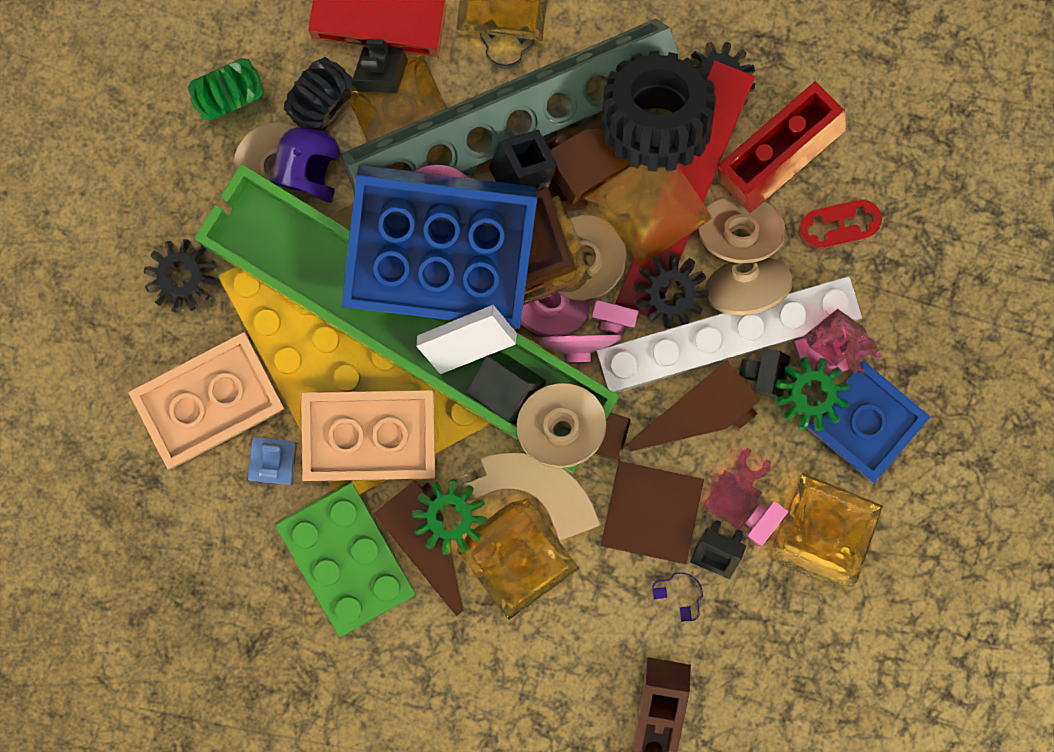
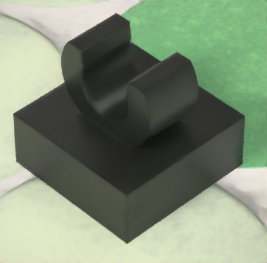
M367 39V47L362 49L352 79L356 91L397 93L408 61L404 48H388L385 40Z
M763 348L761 362L742 359L739 375L745 377V379L757 381L756 392L768 397L778 398L784 395V391L775 387V384L778 380L787 379L784 369L789 365L791 356L778 350Z
M716 520L710 529H705L693 552L690 563L730 579L739 565L747 545L741 543L743 532L737 529L732 539L719 534L721 522Z

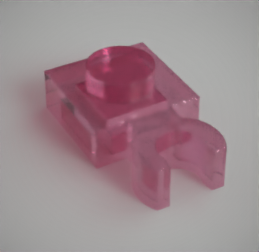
M838 308L804 335L809 348L836 366L846 358L851 370L856 373L865 371L860 361L861 357L871 355L877 360L882 357L876 342L868 337L865 328Z
M745 448L738 455V472L736 475L723 470L702 506L703 509L739 530L762 494L760 490L752 486L755 479L764 477L771 467V461L766 459L759 470H750L746 465L747 457L752 451L749 448Z

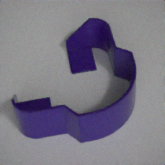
M679 572L673 573L670 579L658 580L653 583V600L667 598L666 587L654 588L657 582L670 581L675 574L691 576L698 583L701 596L696 600L698 613L692 619L690 606L679 607L681 622L698 619L700 615L698 601L703 597V591L695 577Z

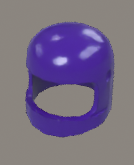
M296 127L288 130L279 141L270 182L285 188L309 193L324 202L332 203L335 189L325 186L324 180L329 163L340 161L341 151L337 140L330 134L314 128Z

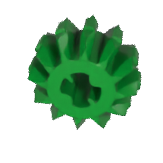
M240 58L192 80L187 87L194 109L198 111L202 120L208 121L259 99L264 92L257 69H254L251 61L245 58Z
M804 357L800 359L802 375L794 366L788 365L784 371L793 382L791 383L786 380L776 381L775 387L787 391L788 395L776 398L775 405L782 406L790 403L792 408L785 412L782 418L787 422L793 419L797 413L801 415L797 424L798 430L804 431L808 426L810 417H812L815 430L822 431L825 425L823 415L833 424L840 420L839 415L832 406L840 409H846L849 406V401L836 397L837 393L850 389L849 383L834 384L833 380L840 376L842 370L836 367L828 375L825 374L824 371L827 366L825 358H820L816 363L815 370L812 371L809 358ZM811 383L818 385L817 393L823 395L822 401L817 400L813 402V406L808 405L807 396L801 394L802 387L807 389L811 386Z
M454 479L449 481L448 495H443L438 482L432 483L431 487L437 499L432 501L427 495L420 493L418 500L429 506L428 511H412V517L417 519L427 518L428 523L414 529L417 536L423 535L429 530L434 533L425 544L428 549H432L438 539L443 538V555L450 554L451 539H456L461 552L468 551L467 543L462 536L467 533L475 541H480L482 535L471 529L470 526L471 523L487 524V517L472 516L471 512L482 508L485 505L484 500L478 499L468 505L465 501L472 495L474 488L468 485L464 488L461 496L458 497L456 496L457 481ZM445 505H455V512L462 514V522L460 525L454 523L456 527L454 530H445V523L437 520L439 510L446 511Z

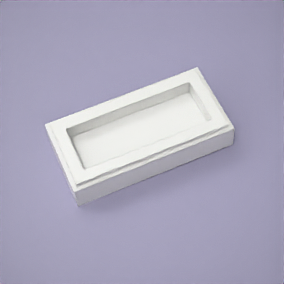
M491 305L418 335L416 347L435 369L442 374L515 345L517 333L497 308Z

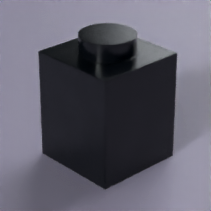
M538 129L500 141L489 170L496 182L534 186L538 190L549 186L558 165Z

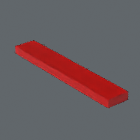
M714 60L707 80L712 81L714 84V95L716 96L710 142L706 144L705 151L700 157L693 156L691 164L683 166L679 163L676 166V170L669 171L615 304L639 311L638 313L647 316L653 305L644 309H638L636 301L648 293H639L634 291L633 288L635 282H649L648 279L640 274L639 269L641 266H645L653 273L658 270L653 262V257L656 255L661 257L664 267L669 266V256L672 252L679 255L680 261L717 171V165L720 163L755 76ZM660 287L659 294L664 292L666 295L668 287Z

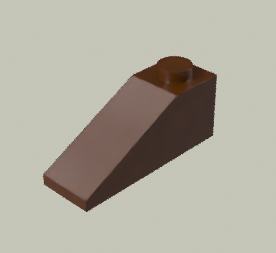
M602 128L586 129L575 136L569 131L560 135L548 145L558 165L553 178L571 206L634 168L629 165V159L620 160L614 155L615 148H608L605 143V135L602 134Z
M726 360L630 440L625 447L629 452H634L723 431L732 424L739 430L758 414L753 406L761 400Z
M414 480L373 514L452 612L458 616L464 611V605L452 551L449 555H443V538H439L436 545L432 549H428L425 544L434 534L431 530L419 536L414 532V529L418 526L428 524L427 518L417 519L412 517L413 510L427 512L429 508L428 505L418 500L419 494L427 495L432 501L437 499L428 482L421 487ZM439 510L437 520L445 523L444 515Z
M647 658L631 752H678L690 693L691 664Z

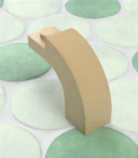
M501 453L481 458L480 460L486 472L485 476L478 478L476 471L454 479L457 481L456 496L458 497L461 496L464 488L468 485L474 488L472 495L465 501L466 503L505 489L519 490L532 495L547 510L559 541L600 526L588 495L567 471L562 468L542 465L524 453Z

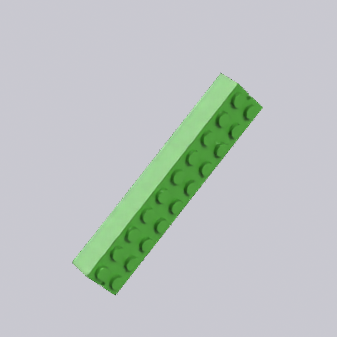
M243 164L239 166L220 197L227 206L232 208V211L227 215L223 209L216 205L214 206L194 238L202 247L519 441L516 428L517 420L506 421L468 395V389L486 356L440 374L416 347L418 335L453 320L342 307L350 230ZM518 333L515 345L490 354L505 353L545 379L547 382L544 387L566 383L588 390L601 403L606 419L619 400L620 396ZM561 427L556 431L555 435L558 437L570 434L571 429ZM578 465L563 469L573 475Z

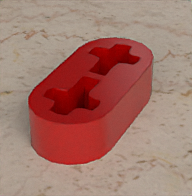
M856 200L816 209L809 212L802 219L799 225V237L803 244L813 250H823L863 241L872 237L879 230L882 216L879 208L868 200ZM856 209H861L863 215H871L872 221L866 225L865 232H861L858 225L844 227L843 221L852 219L856 215ZM815 218H819L822 225L836 223L837 229L828 231L824 235V241H819L816 235L808 234L807 229L814 225Z

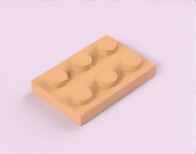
M245 332L128 392L168 470L286 410Z
M434 390L301 393L302 481L436 479Z

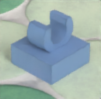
M253 437L248 480L293 485L297 442Z

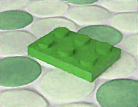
M352 480L275 522L276 529L339 638L416 595L415 590Z

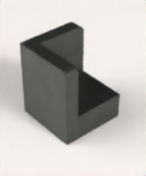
M505 353L487 355L468 389V395L506 421L511 422L517 420L519 411L525 401L533 393L543 388L547 381Z

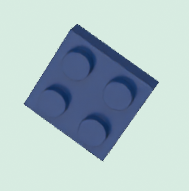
M863 360L844 382L849 383L850 389L836 395V397L849 401V406L846 409L832 406L839 415L840 420L833 424L823 415L824 430L816 431L813 420L808 424L807 429L874 484L928 421L930 416Z

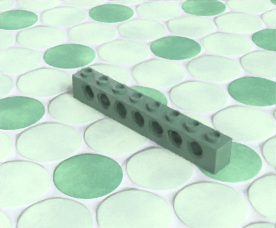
M653 19L341 153L340 157L354 192L359 165L389 168L393 163L404 162L403 170L413 172L429 165H445L455 168L467 176L477 170V165L493 159L498 144L502 140L539 129L543 139L547 141L557 134V130L571 124L573 126H580L591 122L596 118V114L603 110L604 85H607V77L610 72H616L617 65L625 60L630 63L631 56L639 53L643 57L649 56L650 51H659V55L668 56L669 52L678 54V59H680L670 27L658 19ZM601 75L599 87L595 91L587 93L588 82L593 77ZM555 93H562L560 104L554 109L547 110L549 98ZM516 110H522L523 116L521 121L515 126L507 127V119L510 114ZM477 127H483V135L480 140L468 144L467 137L470 131ZM438 144L444 145L443 153L438 159L427 161V153L433 146Z

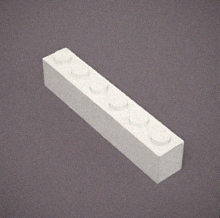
M850 276L790 293L781 303L764 312L752 315L719 314L597 350L595 355L605 387L614 393H618L761 351L763 348H771L833 328L856 323L862 319V315Z

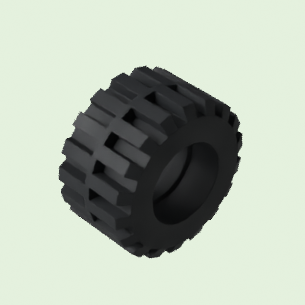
M650 51L649 56L645 57L639 53L631 56L630 63L625 60L617 65L616 72H610L607 77V85H604L601 128L608 148H615L614 155L620 160L629 159V165L638 169L640 165L648 166L647 171L657 172L658 167H665L666 171L676 170V166L679 163L683 166L691 164L693 156L700 157L703 154L706 144L710 142L716 96L714 95L715 87L713 82L707 80L708 73L702 67L695 69V62L689 58L684 60L678 59V54L669 52L668 56L659 55V51ZM661 108L672 113L663 115L653 114L645 111V109Z

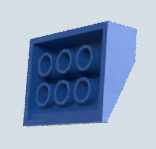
M359 165L355 183L342 307L454 321L494 305L512 328L520 329L537 204V188L534 186Z

